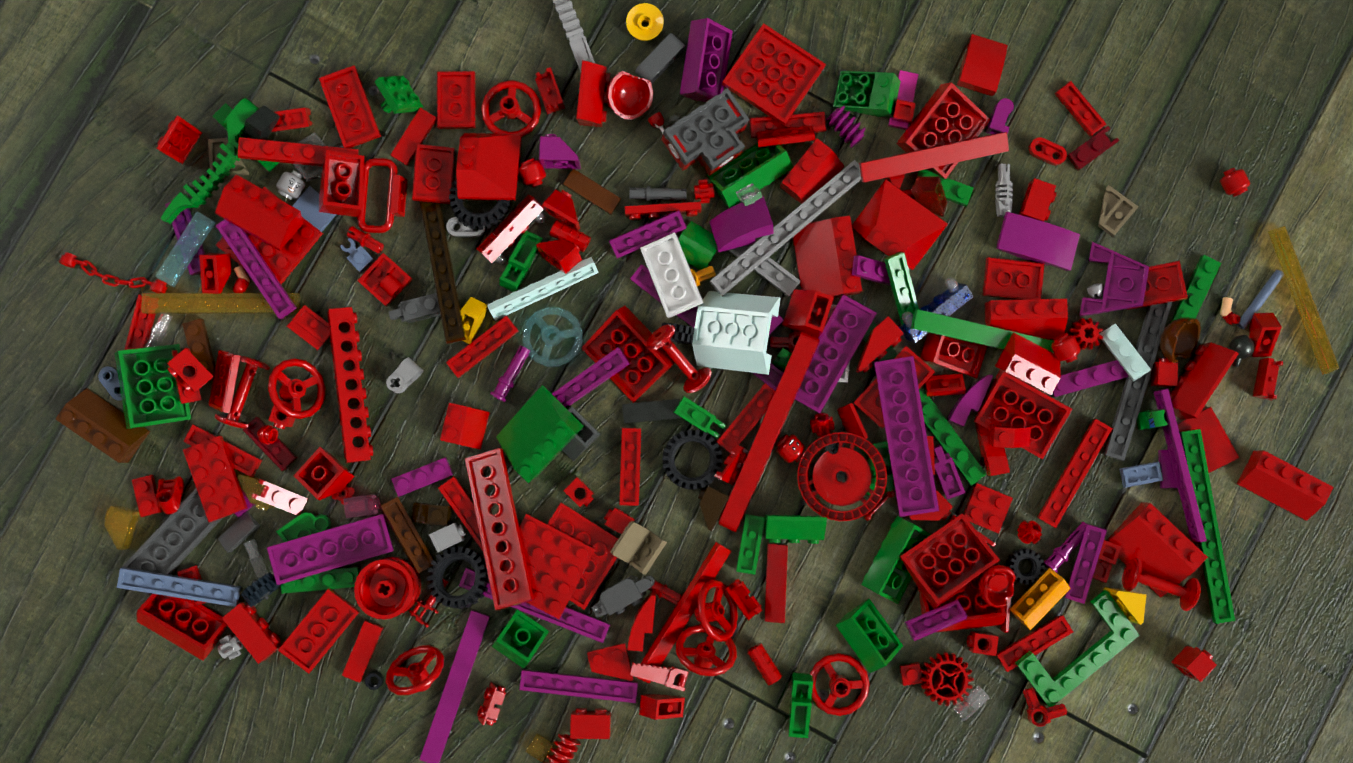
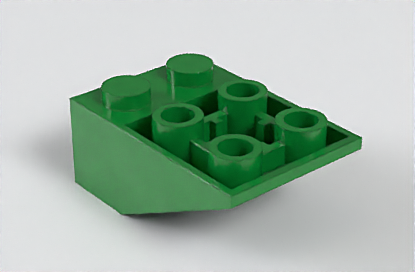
M840 71L833 107L845 106L844 110L878 117H893L901 81L894 73Z

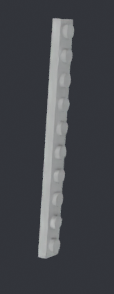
M855 160L777 224L773 228L774 234L763 236L716 275L710 283L720 295L724 296L861 180L859 164Z

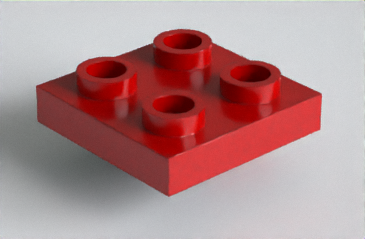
M382 253L358 279V282L388 307L410 283L412 278L386 254Z

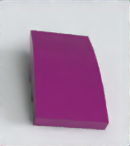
M1005 212L996 249L1025 260H1033L1038 263H1044L1046 266L1052 265L1065 271H1071L1080 234L1040 220Z

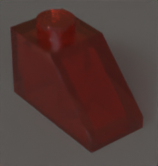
M917 177L915 185L912 186V196L934 214L944 217L948 202L940 177Z

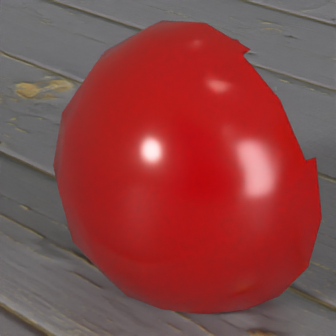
M624 71L618 72L611 78L607 86L606 98L609 107L616 115L624 119L633 120L640 117L649 110L653 101V88L650 80L633 76Z

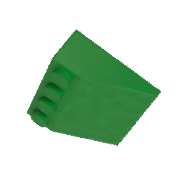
M179 344L120 350L114 353L126 429L191 420L189 403H180L176 379L167 370L169 368L167 363L173 359L172 351L177 350L178 353L181 352Z
M542 385L500 431L496 438L514 470L527 483H530L584 426Z

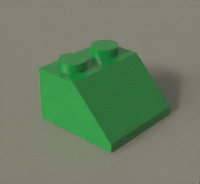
M517 609L492 647L524 669L549 633V630Z

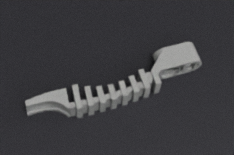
M552 0L553 5L556 6V12L559 14V20L563 23V30L566 31V38L570 41V48L581 72L582 60L595 63L586 37L583 34V29L580 27L579 19L576 17L573 4L570 0Z

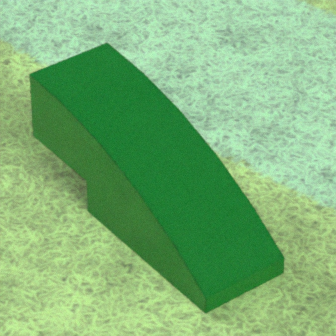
M527 230L524 232L500 277V286L512 292L519 290L537 254L538 249L536 245L542 242V237Z
M792 673L789 737L808 738L813 678L810 674Z

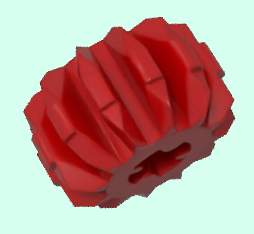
M1084 318L1079 319V322L1073 323L1074 328L1069 330V332L1074 334L1081 350L1085 348L1091 350L1093 345L1098 346L1100 344L1098 340L1103 339V336L1099 334L1103 329H1098L1099 322L1093 323L1092 318L1087 320Z

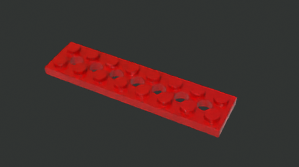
M497 448L465 458L495 610L532 601L534 596L503 449ZM487 467H490L491 474L490 476L485 477L484 470ZM493 485L495 493L489 496L487 490ZM497 504L499 506V511L497 514L493 515L491 512V508L493 505ZM498 523H501L503 525V529L500 533L497 534L495 531V526ZM501 542H505L507 548L501 553L499 545ZM505 561H509L511 564L507 572L503 570ZM510 580H513L515 583L512 591L507 589V583Z

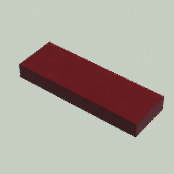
M256 416L249 423V427L243 429V431L281 471H284L298 457L279 437L272 444L261 443L257 432L266 424Z

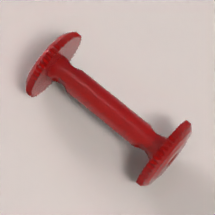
M664 325L658 328L649 337L647 349L652 351L662 347L687 376L688 379L683 385V390L686 393H694L702 389L711 378L710 368L704 367L696 370L670 340L675 332L673 325Z
M241 356L240 361L246 363L235 393L230 413L227 416L215 414V418L224 424L245 429L249 427V424L239 421L257 368L269 370L270 367L259 360Z
M1138 558L1130 560L1126 565L1122 575V585L1126 591H1131L1140 582L1143 585L1180 596V607L1184 611L1191 610L1197 604L1201 593L1198 579H1188L1182 587L1179 584L1153 575L1141 573L1142 562Z

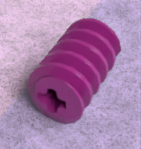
M841 106L826 121L831 119L829 126L836 125L834 131L838 132L841 130L839 136H846L845 143L852 141L850 148H853L865 137L864 132L866 128L864 127L859 130L858 128L861 123L854 124L853 122L856 117L854 116L849 119L850 111L843 113L845 106Z

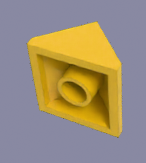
M1107 587L1102 589L1110 593L1130 622L1139 625L1144 623L1146 594Z

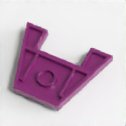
M1092 242L1089 262L1108 264L1103 299L1083 297L1080 317L1143 306L1149 266Z

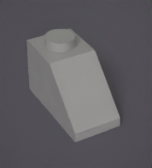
M457 522L429 534L437 553L464 541V535H466L462 525L458 526Z

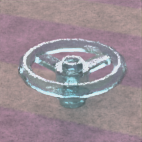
M546 307L536 311L527 320L523 329V345L530 350L529 356L535 362L546 367H558L570 362L578 354L582 345L583 331L579 321L571 312L560 307ZM548 314L560 315L572 324L573 329L560 331L556 326H548L541 317ZM534 323L542 330L541 337L545 342L541 356L533 349L530 342V332ZM552 333L556 334V336L554 337V339H553V340H550V338H549L550 334H552ZM575 337L571 351L561 358L549 359L553 346L558 345L564 338Z

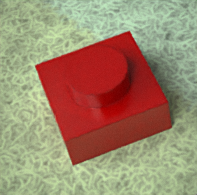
M897 99L892 120L911 123L916 103Z
M920 663L899 665L903 686L923 683L920 681V677H922Z

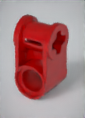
M177 476L175 479L169 480L162 478L158 481L155 500L165 514H173L180 508L181 497L184 491L182 477Z

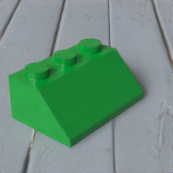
M765 515L764 538L769 539L771 543H780L781 539H788V543H800V540H808L807 543L819 544V540H824L827 517Z
M870 599L865 600L847 613L836 624L840 633L869 673L887 666L903 647V644Z

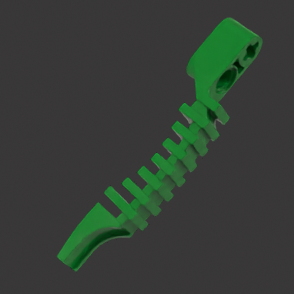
M247 98L242 99L223 122V126L228 131L227 145L222 143L219 147L227 154L225 156L221 153L216 155L223 162L221 164L216 161L212 163L217 170L213 171L209 168L206 171L211 178L204 175L200 177L205 185L196 180L192 182L199 192L187 184L183 186L193 198L191 199L186 194L184 195L180 192L161 216L164 222L171 224L185 209L198 208L201 204L204 205L207 202L206 199L213 196L212 192L219 189V183L222 184L225 181L223 178L230 175L229 170L235 168V162L240 161V158H238L239 137H244L245 120L259 109Z

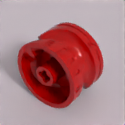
M387 557L374 561L365 566L357 576L354 586L355 599L361 610L373 618L384 620L394 618L412 608L416 600H418L421 593L420 575L416 573L409 561L399 557Z

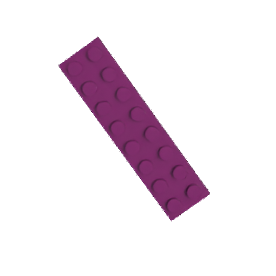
M914 356L874 362L899 516L939 511Z

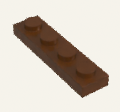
M396 497L381 505L382 513L416 573L419 574L433 566L431 564L433 558L399 498Z

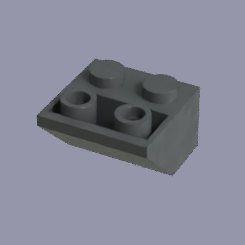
M571 407L568 411L584 426L562 450L574 462L601 434L574 407Z

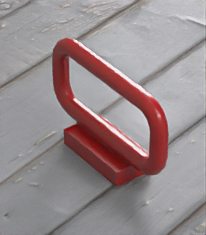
M373 158L364 163L362 211L357 217L358 225L364 232L385 233L392 227L394 215L405 217L408 180L401 175H397V166L390 159ZM372 166H387L390 169L386 222L381 226L367 225L365 222L369 170Z

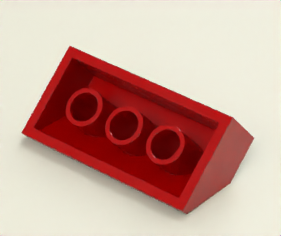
M237 174L223 188L215 210V214L279 251L303 225L300 210Z
M1067 299L991 300L985 303V325L1047 340L1054 339L1065 333L1068 320Z
M1212 342L1201 344L1195 351L1194 359L1186 364L1184 374L1178 377L1177 386L1174 387L1172 392H1169L1175 416L1181 420L1197 418L1239 353Z
M1264 450L1253 451L1237 482V485L1305 521L1326 504L1334 488Z
M151 594L137 610L138 623L202 661L214 649L227 627L222 616L202 604L197 605L194 603L197 602L195 600ZM186 601L195 605V607L188 609Z

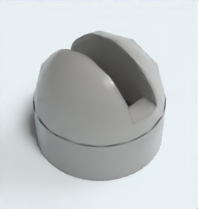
M1102 283L1086 287L1089 296L1092 298H1096V294L1098 297L1103 295Z

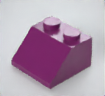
M546 134L545 137L540 136L539 160L545 169H581L579 157L560 137H557L555 134Z

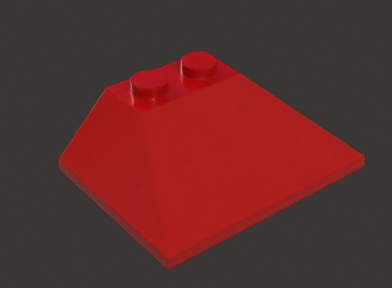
M464 133L460 137L456 167L458 199L516 200L521 136L516 134Z
M885 179L852 224V227L865 240L888 256L904 252L908 268L914 270L948 223Z

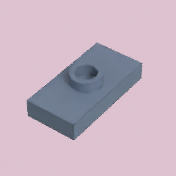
M1159 462L1119 469L1123 488L1163 481Z

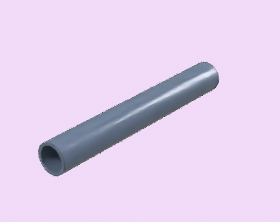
M1275 270L1242 315L1240 322L1236 324L1239 328L1245 329L1254 313L1258 312L1285 275L1282 271Z

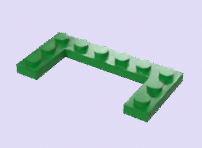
M1104 590L1091 600L1090 603L1111 631L1055 677H1050L1031 651L1015 662L1048 707L1058 703L1140 636L1108 591Z

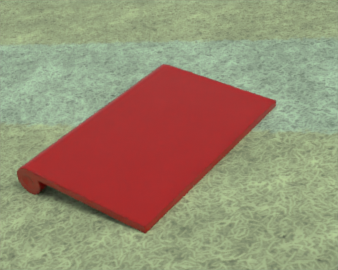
M1211 406L1200 412L1197 418L1186 419L1177 424L1179 432L1201 429L1209 473L1239 458Z

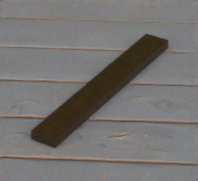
M420 202L445 341L449 344L466 340L441 204Z

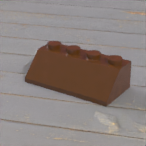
M86 388L67 402L56 417L58 422L118 463H128L150 433V430L145 427L126 429L124 412L89 388Z

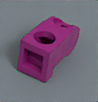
M1001 99L995 105L990 117L991 120L985 131L986 133L1007 132L1008 134L1010 127L1005 126L1008 115L1014 109L1013 102L1010 99Z

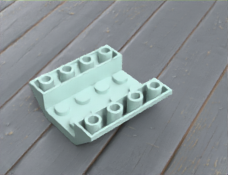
M709 291L703 299V304L698 306L692 346L697 366L769 375L772 355L766 353L771 318L778 317L781 298L726 293L724 296H721L719 292Z

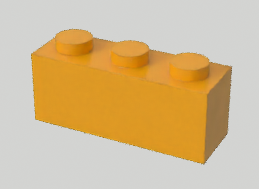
M1049 568L1012 606L1010 611L1017 620L1031 630L1071 588L1063 577Z

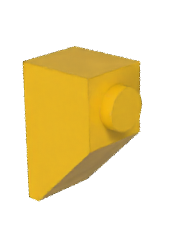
M470 297L461 309L466 340L462 341L468 344L473 342L487 311V304L473 297Z

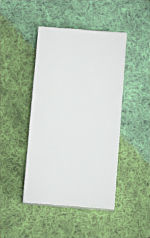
M675 232L640 248L668 318L703 304Z

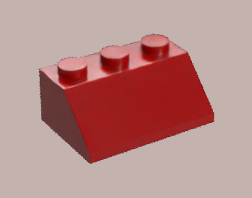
M582 60L576 119L579 125L602 127V123L606 122L607 111H604V103H608L606 84L610 82L611 73H608L605 66Z
M817 138L782 181L780 188L802 204L841 172L844 165L833 150Z
M1014 332L995 367L1052 395L1061 378L1060 361L1057 360L1054 353Z

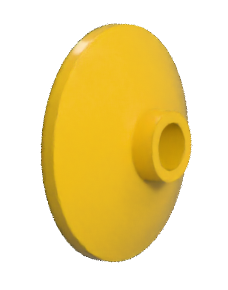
M642 3L634 6L629 11L626 25L629 33L634 38L648 41L656 38L661 33L664 19L661 11L656 6ZM647 22L649 25L647 27H643L642 23Z

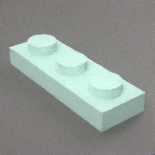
M1116 323L1100 333L1103 336V339H1101L1133 382L1151 370Z

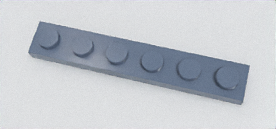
M125 567L120 568L117 588L232 607L238 605L241 586Z

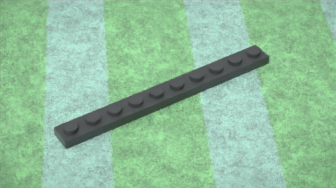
M1172 302L1148 306L1135 349L1151 370L1134 382L1129 375L1126 378L1113 421V429L1110 432L1103 454L1105 456L1120 461L1125 460L1160 344V336L1164 330Z

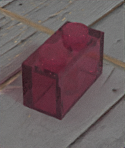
M376 494L343 499L346 518L377 514L378 509H380V500L376 498Z

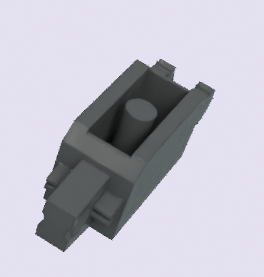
M437 293L402 301L398 305V309L389 311L391 320L401 319L402 322L406 321L408 323L441 315Z
M631 575L602 592L600 601L591 608L596 617L606 614L610 616L613 613L619 615L627 610L626 606L632 603L635 606L642 602V597L647 594L646 590L654 585L655 580L649 575L640 580L637 576Z

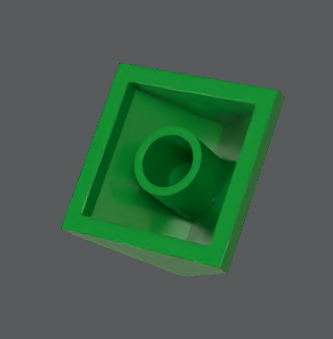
M692 221L678 239L688 264L698 270L707 268L718 251L713 234Z

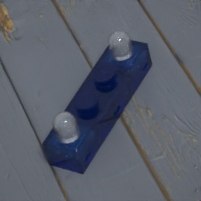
M949 277L945 281L947 290L935 296L930 304L923 306L919 310L949 317L973 298V295L967 284L957 283L955 278ZM909 311L902 314L904 324L899 328L904 333L903 335L906 340L916 343L927 332L911 329L913 314Z

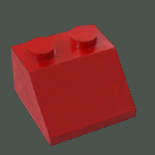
M449 403L440 440L481 449L490 412Z

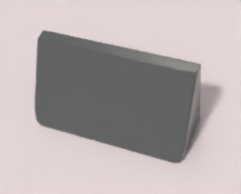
M246 511L218 539L227 553L233 552L260 524Z

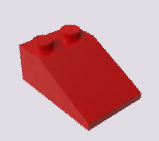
M177 115L169 123L165 135L159 139L156 149L183 165L202 132Z
M325 150L319 194V212L358 217L362 211L364 156Z
M928 333L920 358L929 364L978 378L987 346Z

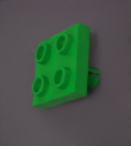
M405 76L378 77L375 80V84L385 98V101L381 103V107H384L383 110L390 113L393 111L394 114L416 112L423 108L419 97L415 94Z

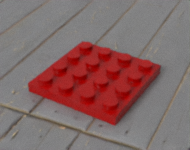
M763 23L723 80L722 85L785 126L824 70L826 64Z
M263 187V188H262V189L265 190L266 192H268V193L272 194L273 196L277 197L275 194H273V193H272L270 190H268L266 187ZM303 217V225L280 251L245 231L281 285L323 234ZM222 237L216 246L223 252L230 253V257L243 267L224 237Z
M561 502L547 524L595 548L570 598L571 602L585 610L617 557L611 554V550L619 538Z
M526 514L519 529L534 600L526 603L560 619L595 548ZM505 561L503 564V570L507 572L511 567L509 561ZM510 580L507 583V589L512 591L515 583L513 580Z

